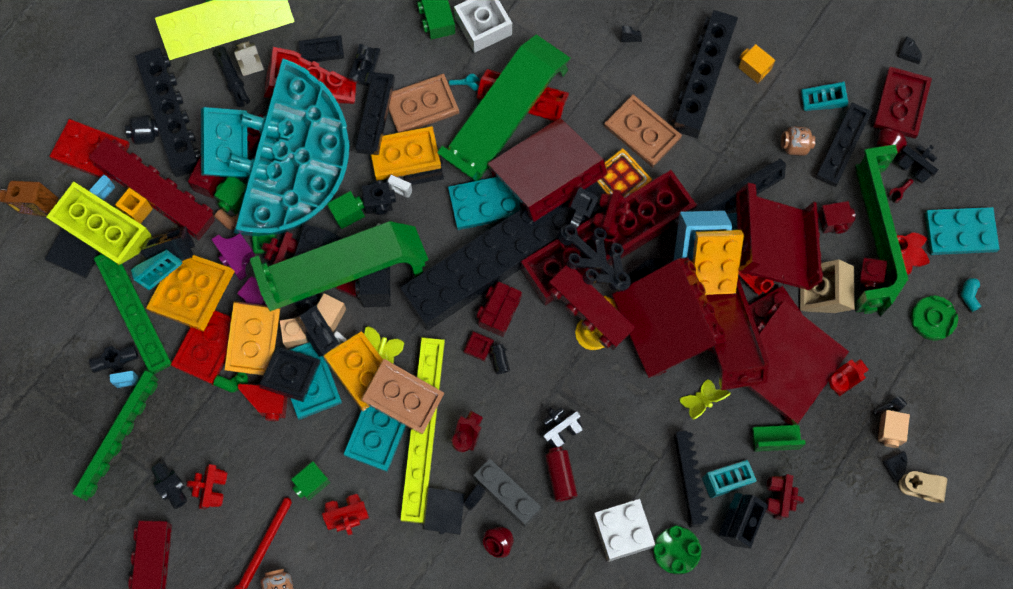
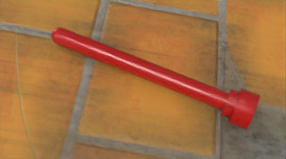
M290 498L283 499L238 585H235L234 589L248 588L292 504Z

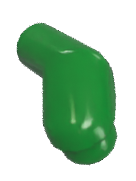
M242 372L237 373V376L231 379L217 375L213 385L234 393L239 390L238 384H248V376Z

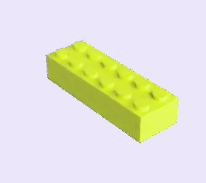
M212 0L155 18L169 60L294 22L288 0Z

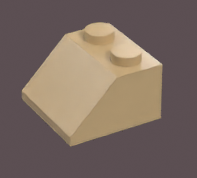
M839 259L821 263L823 272L822 282L810 290L800 288L801 311L838 313L854 310V266Z

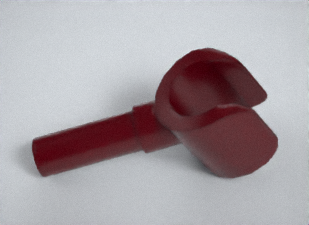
M909 179L900 188L892 189L888 197L893 193H897L899 198L895 203L900 202L903 193L914 181Z

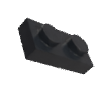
M341 35L299 41L300 57L310 62L345 58Z
M316 305L309 307L295 318L318 357L324 356L339 344Z

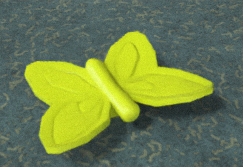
M369 326L365 328L364 335L382 359L394 364V357L401 353L404 342L400 339H391L386 343L387 338L382 337L380 340V335L374 328Z
M706 380L701 387V392H696V396L688 395L682 397L680 403L690 409V418L694 420L703 414L706 407L711 408L713 406L711 402L725 399L730 395V392L727 390L721 391V389L716 390L712 381Z

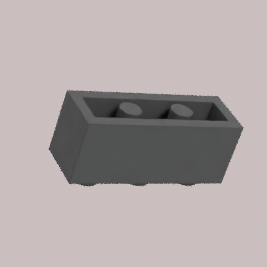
M491 459L473 475L474 480L524 528L540 513L541 506Z

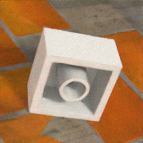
M467 0L454 6L455 20L474 53L512 35V22L499 0Z
M640 499L594 513V522L608 562L651 549L655 546Z

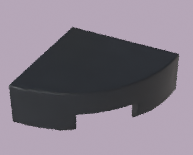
M622 26L621 42H642V33L640 30H632V26Z
M906 36L899 58L919 65L922 53L915 44L916 42Z
M905 451L883 461L894 483L901 479L906 471L908 459Z
M478 484L464 503V506L469 511L484 497L485 489Z

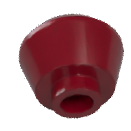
M885 128L879 132L878 147L896 144L898 153L906 147V138L900 131L894 128Z
M504 527L487 530L483 535V545L486 551L497 558H505L509 555L514 543L511 531Z

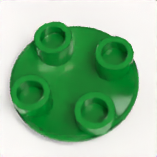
M673 526L664 530L657 537L654 546V556L658 565L663 570L679 575L688 573L697 566L701 558L702 548L693 532L680 526Z

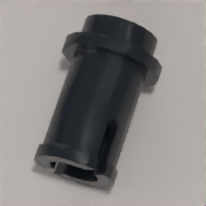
M504 344L490 347L491 352L489 354L493 356L496 374L510 372L506 356L507 348H504Z

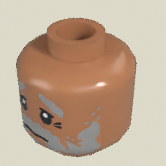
M791 126L782 133L781 147L789 155L805 156L815 146V136H812L811 130L807 127Z
M284 569L265 573V577L260 582L262 589H293L291 575L284 572Z

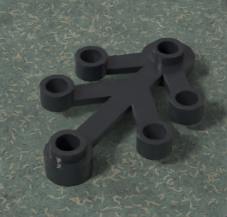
M564 225L557 234L558 240L564 245H575L589 258H581L578 254L572 253L566 259V265L571 269H576L577 267L590 268L583 275V280L586 284H608L616 292L625 291L629 288L631 280L629 275L623 271L621 255L624 249L619 243H613L608 249V254L612 257V268L606 259L604 240L607 237V233L603 228H596L591 234L595 251L578 236L575 226ZM594 269H601L605 274H598Z

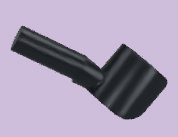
M896 397L886 405L873 410V413L878 415L892 407L899 412L907 403L902 397Z

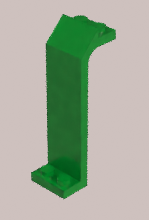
M537 34L520 46L449 147L441 146L437 153L474 181H479L489 168L488 163L497 157L557 73L562 77L565 76L568 71L566 64L571 57Z
M896 144L865 149L863 160L860 164L855 165L879 260L887 261V275L885 281L886 288L864 291L854 306L856 312L864 311V314L874 313L879 310L880 317L893 304L908 281V275L880 174L888 168L898 153Z
M391 221L269 267L267 262L262 263L259 255L250 258L261 295L269 311L276 310L398 263H409L415 277H418L423 273L422 267L426 266L425 262L429 260L416 227Z

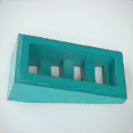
M845 81L801 89L804 111L848 107ZM835 92H839L840 99H836ZM826 93H831L832 100L827 101ZM813 94L814 104H810L808 95ZM817 94H822L823 102H818Z
M165 250L131 269L133 280L150 290L183 263L182 260L168 250ZM168 258L172 262L168 263L165 260Z
M748 460L708 472L702 477V481L711 499L757 481ZM738 469H742L746 480L742 479ZM730 472L733 473L737 483H734ZM721 475H724L728 486H725Z

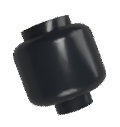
M149 115L131 117L129 125H125L126 137L131 138L135 145L153 143L155 137H158L156 120H152Z

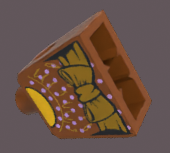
M11 181L7 189L0 190V202L8 204L19 213L47 217L59 199L40 182Z

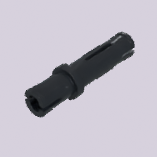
M219 47L220 53L215 49L213 54L228 83L227 88L232 92L237 106L244 107V101L246 104L250 103V99L244 89V82L239 78L226 48Z

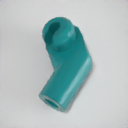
M976 278L967 279L961 291V297L971 312L982 307L975 297L978 288H980V282Z

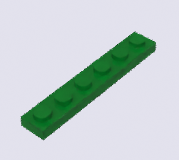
M103 254L95 257L94 260L149 372L154 375L170 367L172 362L123 263L119 265Z
M144 371L73 491V495L87 501L89 497H93L96 493L97 483L101 476L104 477L107 474L111 459L120 452L122 448L121 442L133 430V422L137 415H141L144 411L148 396L152 395L157 389L158 378L152 373Z

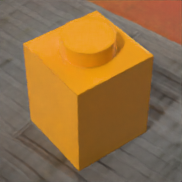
M755 44L750 50L747 48L739 58L741 62L738 68L758 84L772 70L775 59Z
M128 188L115 204L119 211L140 224L153 209L147 199L131 188Z

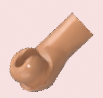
M220 209L214 217L227 229L232 230L235 229L239 214L230 217L223 209Z

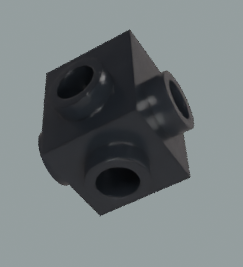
M375 181L371 185L362 186L366 214L375 213L383 215L387 214L388 211H393L392 203H396L395 190H390L389 182Z

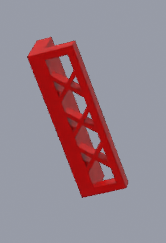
M489 69L486 70L480 80L478 99L482 100L501 73ZM546 87L528 113L556 121L562 118L564 105L569 93Z

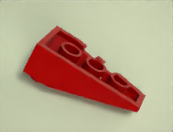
M277 47L272 48L266 75L264 97L271 98L282 59H286L305 68L316 79L323 82L338 103H355L356 82L349 81L348 78L334 71L329 72L319 66V63L315 61L310 62L300 57L301 54L295 51Z

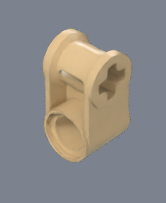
M912 471L899 479L898 487L903 494L922 498L930 502L944 503L947 486L946 477Z

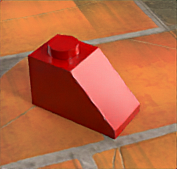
M238 384L240 392L259 414L265 417V420L279 421V418H286L288 397L261 389L259 385Z

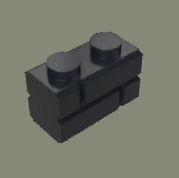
M735 493L725 520L721 525L718 537L732 546L751 549L768 505L754 495Z

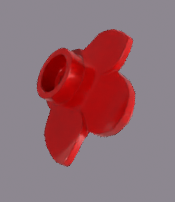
M910 233L907 236L897 235L899 244L902 246L901 253L907 275L911 273L913 266L921 267L930 263L927 254L921 248L927 240L925 236L919 233Z

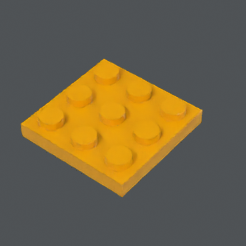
M193 255L192 258L183 260L181 266L159 283L146 309L157 315L204 331L235 271L230 267Z

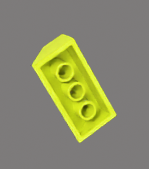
M75 182L71 184L46 217L119 265L138 255L146 239L152 237L146 227Z

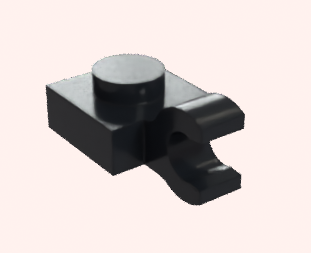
M577 187L567 207L573 212L568 217L565 225H573L578 228L582 217H590L599 197L581 187Z

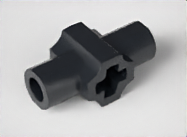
M135 345L122 349H115L113 346L105 348L102 355L89 359V364L93 373L109 368L117 372L123 370L127 362L139 359Z
M160 462L153 466L151 471L157 480L153 484L164 501L168 499L174 509L185 505L187 499L182 492L185 486L174 470L170 472L165 462Z

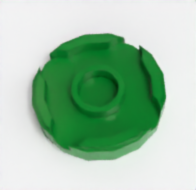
M934 295L921 299L912 310L911 321L919 335L925 339L937 341L945 339L954 332L958 324V314L950 301L944 297Z

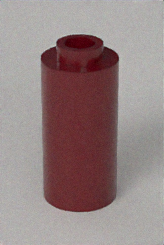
M562 447L549 449V454H546L545 458L555 502L577 498L578 494L568 451L563 450Z

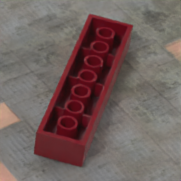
M672 170L625 197V203L630 204L629 210L634 213V218L630 221L626 220L624 226L618 225L615 236H610L607 233V237L604 240L607 263L612 265V257L608 254V249L613 243L622 245L624 249L621 255L622 259L672 228L674 220L680 216V212H690L695 209L697 204ZM608 209L601 212V214H607ZM594 216L576 229L578 236L595 251L594 241L591 238V234L597 228L594 224ZM558 239L521 261V271L545 306L555 300L548 291L550 289L548 284L566 266L568 256L576 253L581 258L589 259L575 245H564ZM578 267L576 268V270H577L582 276L585 274V272H586L588 269H590V268H578ZM594 269L598 273L602 271L601 269Z

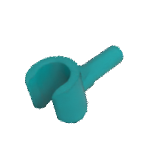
M469 74L466 79L449 80V85H468L472 90L476 91L479 89V85L475 82L480 81V79L475 74Z

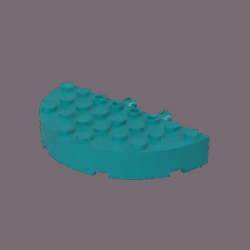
M282 59L266 116L262 118L244 112L240 123L241 126L259 130V133H261L255 157L249 160L232 154L228 168L247 172L249 175L234 229L236 234L240 233L247 236L276 235L302 226L315 217L332 199L347 169L349 159L347 124L338 102L324 83L311 75L308 70L294 62Z

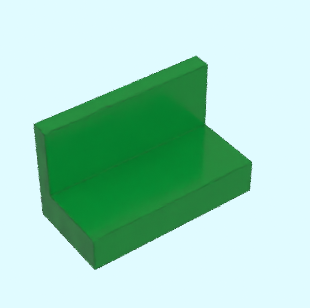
M800 425L752 428L754 452L800 450L806 445L805 440H801Z

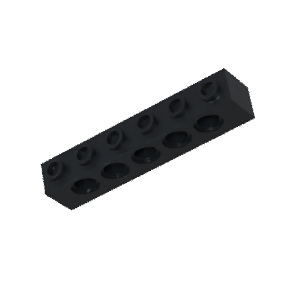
M713 10L712 16L706 17L703 29H706L705 36L700 35L697 47L700 48L699 54L694 53L691 66H694L692 73H687L684 82L685 85H688L686 92L681 91L678 103L681 104L680 110L675 109L671 122L675 123L674 129L679 133L698 139L738 20L736 16ZM712 34H717L720 38H715ZM710 52L714 54V56H708L706 55V53ZM699 71H705L708 75H702ZM692 90H700L702 94H696ZM692 108V109H694L696 112H695V113H689L686 109Z
M160 47L135 55L171 170L176 178L192 173L201 157L199 148H194L193 142H196L193 130H188L187 123H190L186 110L182 111L181 104H184L180 91L176 92L174 86L178 85L174 73L169 72L168 67L172 66L167 54L163 55ZM157 72H162L159 76H154ZM168 90L166 94L160 95L162 91ZM174 109L172 113L166 114L168 110ZM175 128H181L177 133H172ZM187 147L184 152H178L180 148Z

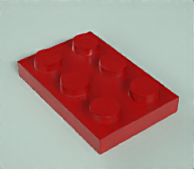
M69 119L49 157L56 162L98 178L105 175L112 181V178L91 163L89 156L105 138H108L110 141L117 140L125 147L124 151L126 152L130 144L126 140Z
M215 310L204 331L191 327L171 366L213 385L216 376L219 375L226 362L232 318Z

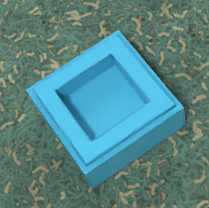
M103 175L89 192L104 201L114 190L115 185L107 176Z
M134 371L110 374V382L117 388L137 385L139 381L138 375Z

